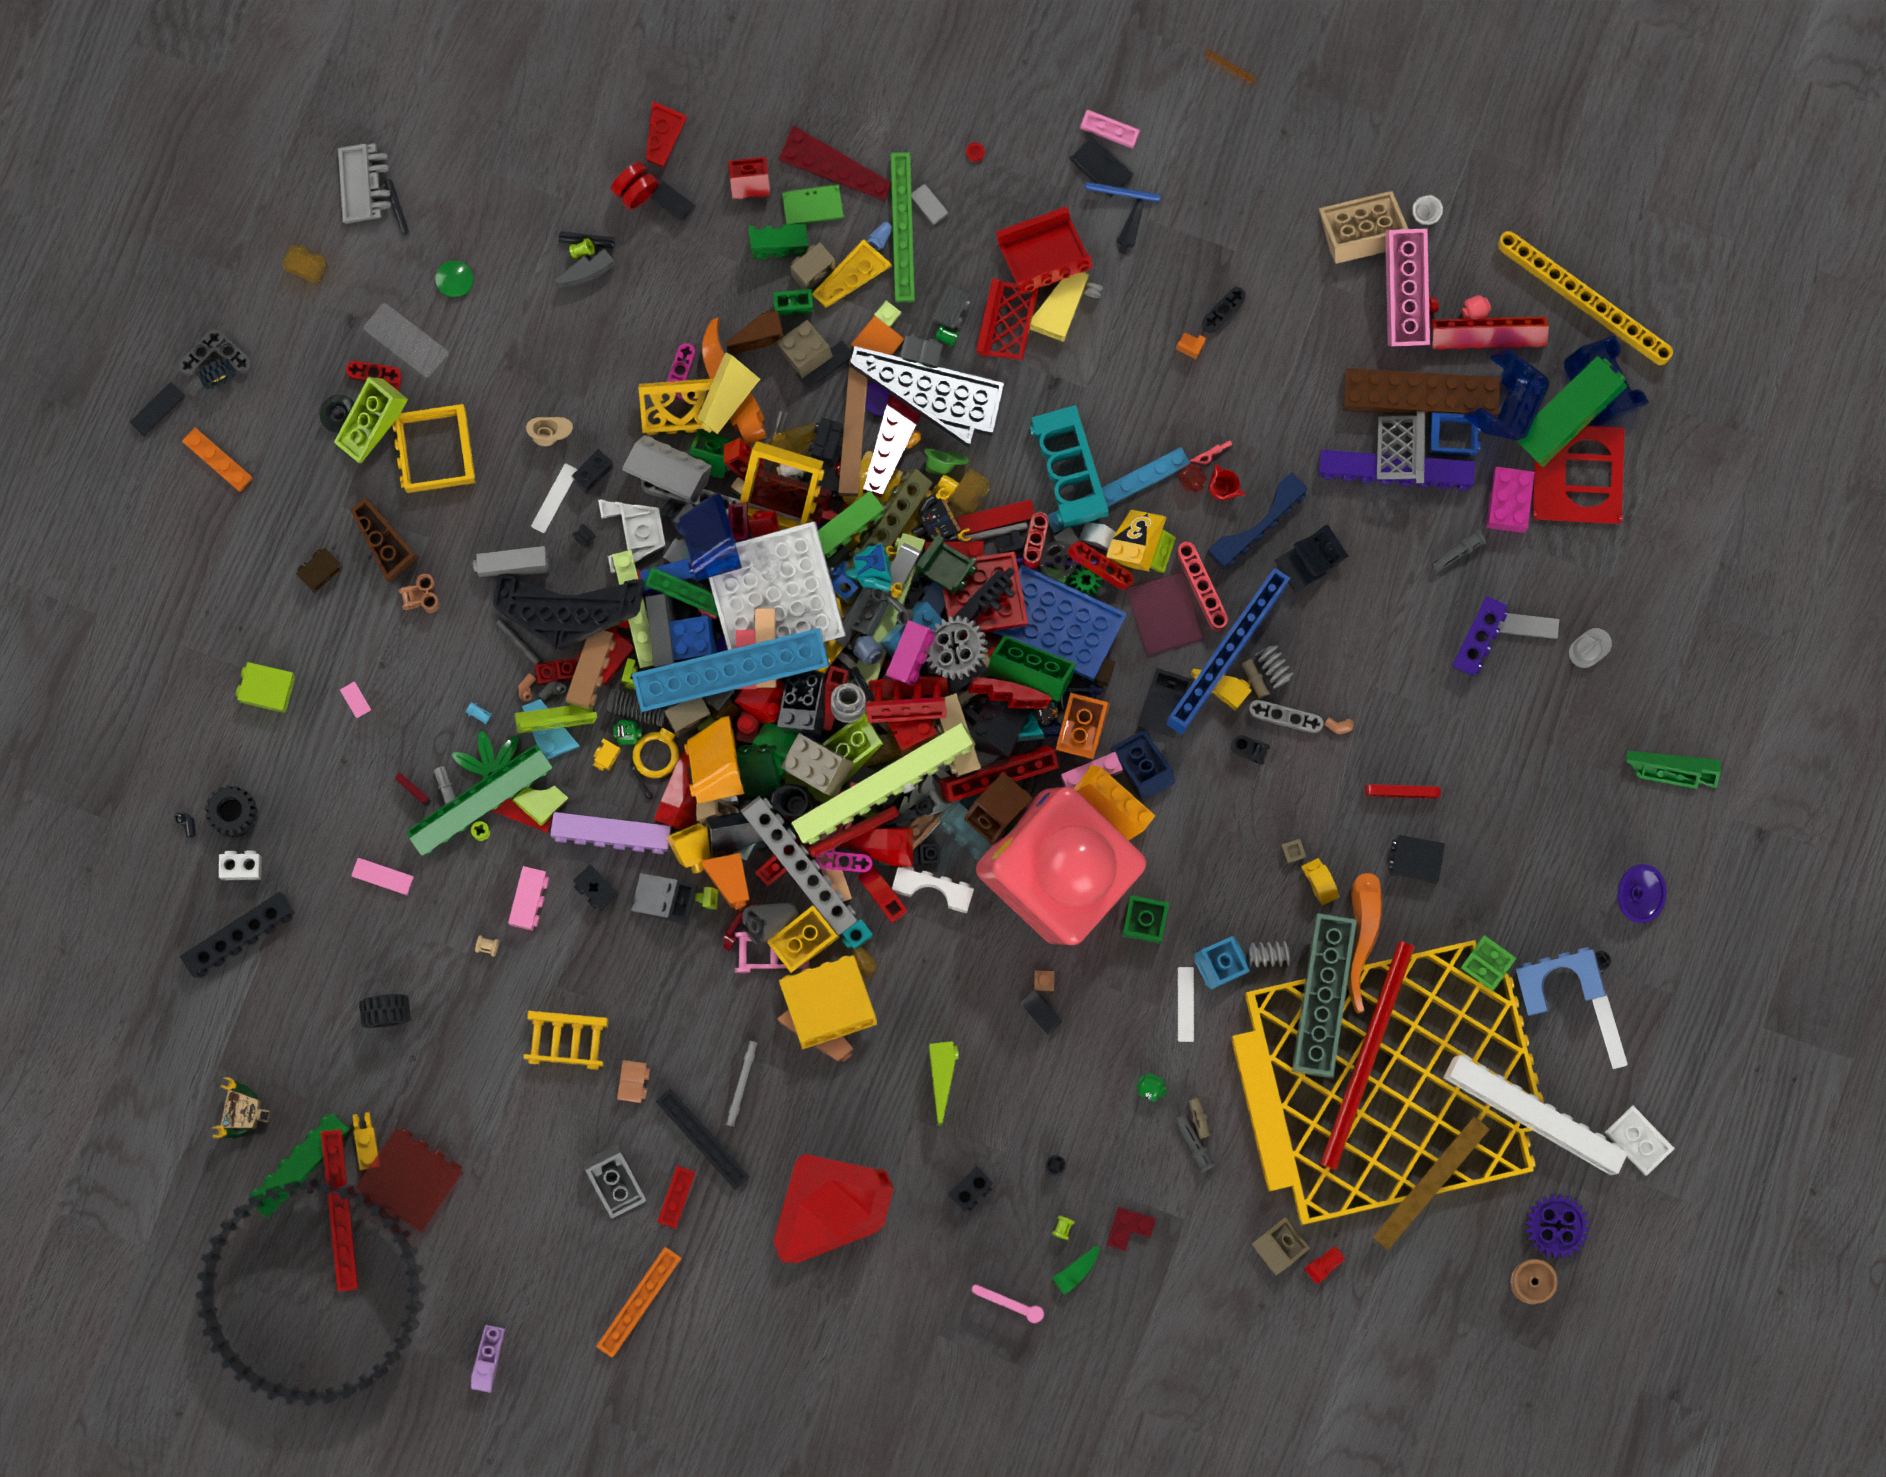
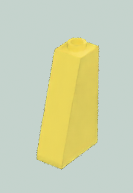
M1083 272L1070 276L1067 279H1062L1032 317L1030 330L1064 342L1087 284L1089 274Z
M725 353L697 418L702 422L701 427L709 433L711 431L717 434L720 432L760 380L759 377L728 353Z

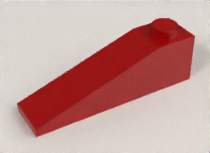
M682 750L654 817L655 823L671 826L676 831L697 824L698 821L696 816L697 799L696 796L692 797L690 791L691 782L688 773L690 759L689 755H686L685 750Z

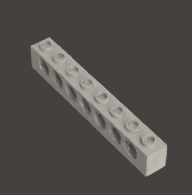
M758 796L741 810L742 814L834 931L840 935L857 921L854 917L856 912L850 905L847 907L842 901L845 898L838 890L833 891L830 887L833 883L826 874L822 877L818 872L821 868L814 859L810 861L807 858L808 851L802 844L797 845L794 841L797 837L790 829L786 831L782 826L785 822L779 814L774 815L771 812L772 805L766 798L762 800ZM762 814L769 815V821L765 824L759 821ZM775 829L781 830V836L778 839L771 837ZM786 845H793L792 853L785 854L783 852ZM797 861H805L803 869H796ZM811 875L817 876V882L813 885L807 882ZM824 890L829 891V897L821 900L819 897L820 893ZM834 906L841 907V912L838 915L831 913Z

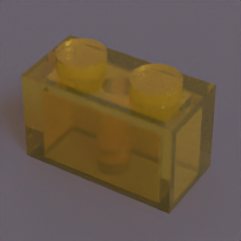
M291 245L281 263L283 269L318 286L328 268V264L325 261L326 258L317 253L315 255L309 253V250L301 245H298V247Z
M969 468L949 497L948 504L965 515H968L970 511L974 513L979 505L977 501L981 496L985 497L990 489L988 487L989 480Z

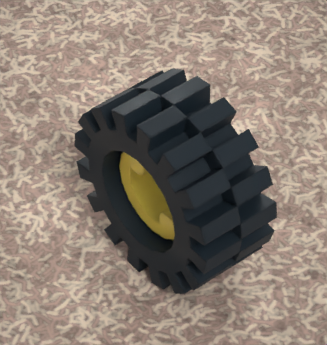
M222 358L221 360L218 359L215 362H210L209 365H205V368H201L197 375L205 389H213L215 386L219 387L221 384H225L226 381H230L236 373L229 359Z

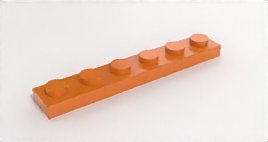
M664 1247L597 1344V1348L612 1358L615 1356L682 1259L681 1257Z

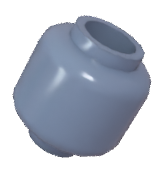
M861 636L855 641L853 652L862 663L873 665L881 659L882 646L872 636Z

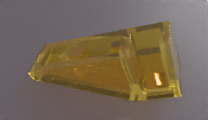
M810 422L780 431L767 444L800 454L810 445L811 440H815L817 435L814 434L816 423Z

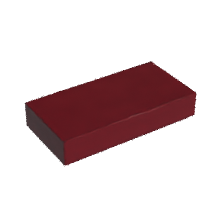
M400 772L395 776L396 781L424 806L431 801Z

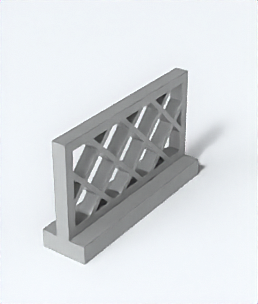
M1417 411V416L1379 417L1377 479H1416V483H1424L1425 411ZM1383 423H1391L1394 426L1387 430L1383 427ZM1404 423H1413V426L1409 429L1404 428L1402 425ZM1396 429H1399L1403 432L1398 437L1392 433ZM1387 436L1393 439L1388 445L1382 441ZM1406 436L1413 439L1408 444L1402 441ZM1397 443L1403 447L1399 451H1395L1392 448ZM1386 451L1393 454L1388 459L1382 456ZM1405 451L1413 454L1407 459L1402 456ZM1396 458L1402 461L1397 467L1391 463ZM1407 465L1412 469V472H1403L1401 469ZM1386 466L1393 469L1390 472H1381Z

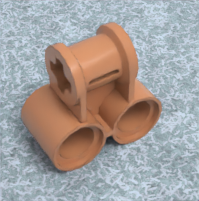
M429 574L420 575L416 580V586H408L398 590L399 594L402 595L403 610L422 606L426 612L434 613L439 609L440 602L433 593L436 584ZM429 580L431 585L428 588H422L421 584L423 581ZM428 599L435 600L433 606L427 607L425 605Z

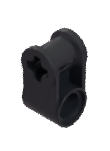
M1244 735L1237 736L1231 743L1233 753L1254 763L1264 765L1263 759L1267 750L1270 749V745ZM1237 741L1245 743L1246 747L1244 750L1237 748Z

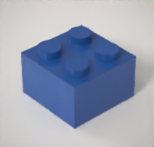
M702 616L670 621L675 661L682 662L717 653L713 618Z

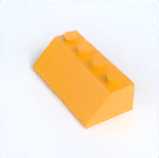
M1091 765L1073 788L1128 841L1142 833L1155 817L1148 808L1101 767Z

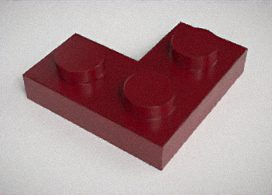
M1118 1207L1107 1246L1126 1251L1131 1232L1151 1238L1156 1218Z

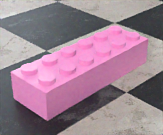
M1427 229L1385 230L1388 346L1430 345Z

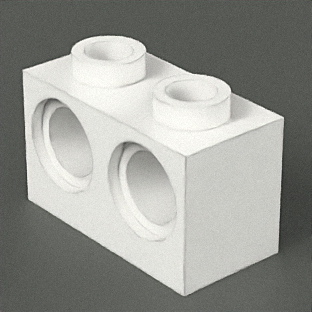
M225 851V854H219V878L221 880H261L262 857L256 854V851H244V854H237L236 851ZM253 860L255 862L254 868L247 870L245 867L246 863ZM229 861H235V867L232 870L226 869V864Z

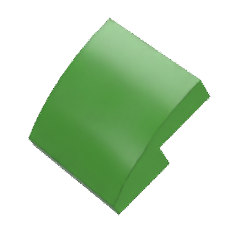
M1484 934L1461 968L1493 991L1517 957Z

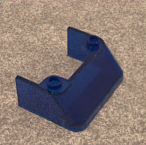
M1508 348L1490 357L1492 361L1504 369L1501 381L1510 390L1498 417L1496 418L1481 407L1464 414L1463 418L1487 435L1521 440L1529 433L1548 390L1549 381L1543 373Z

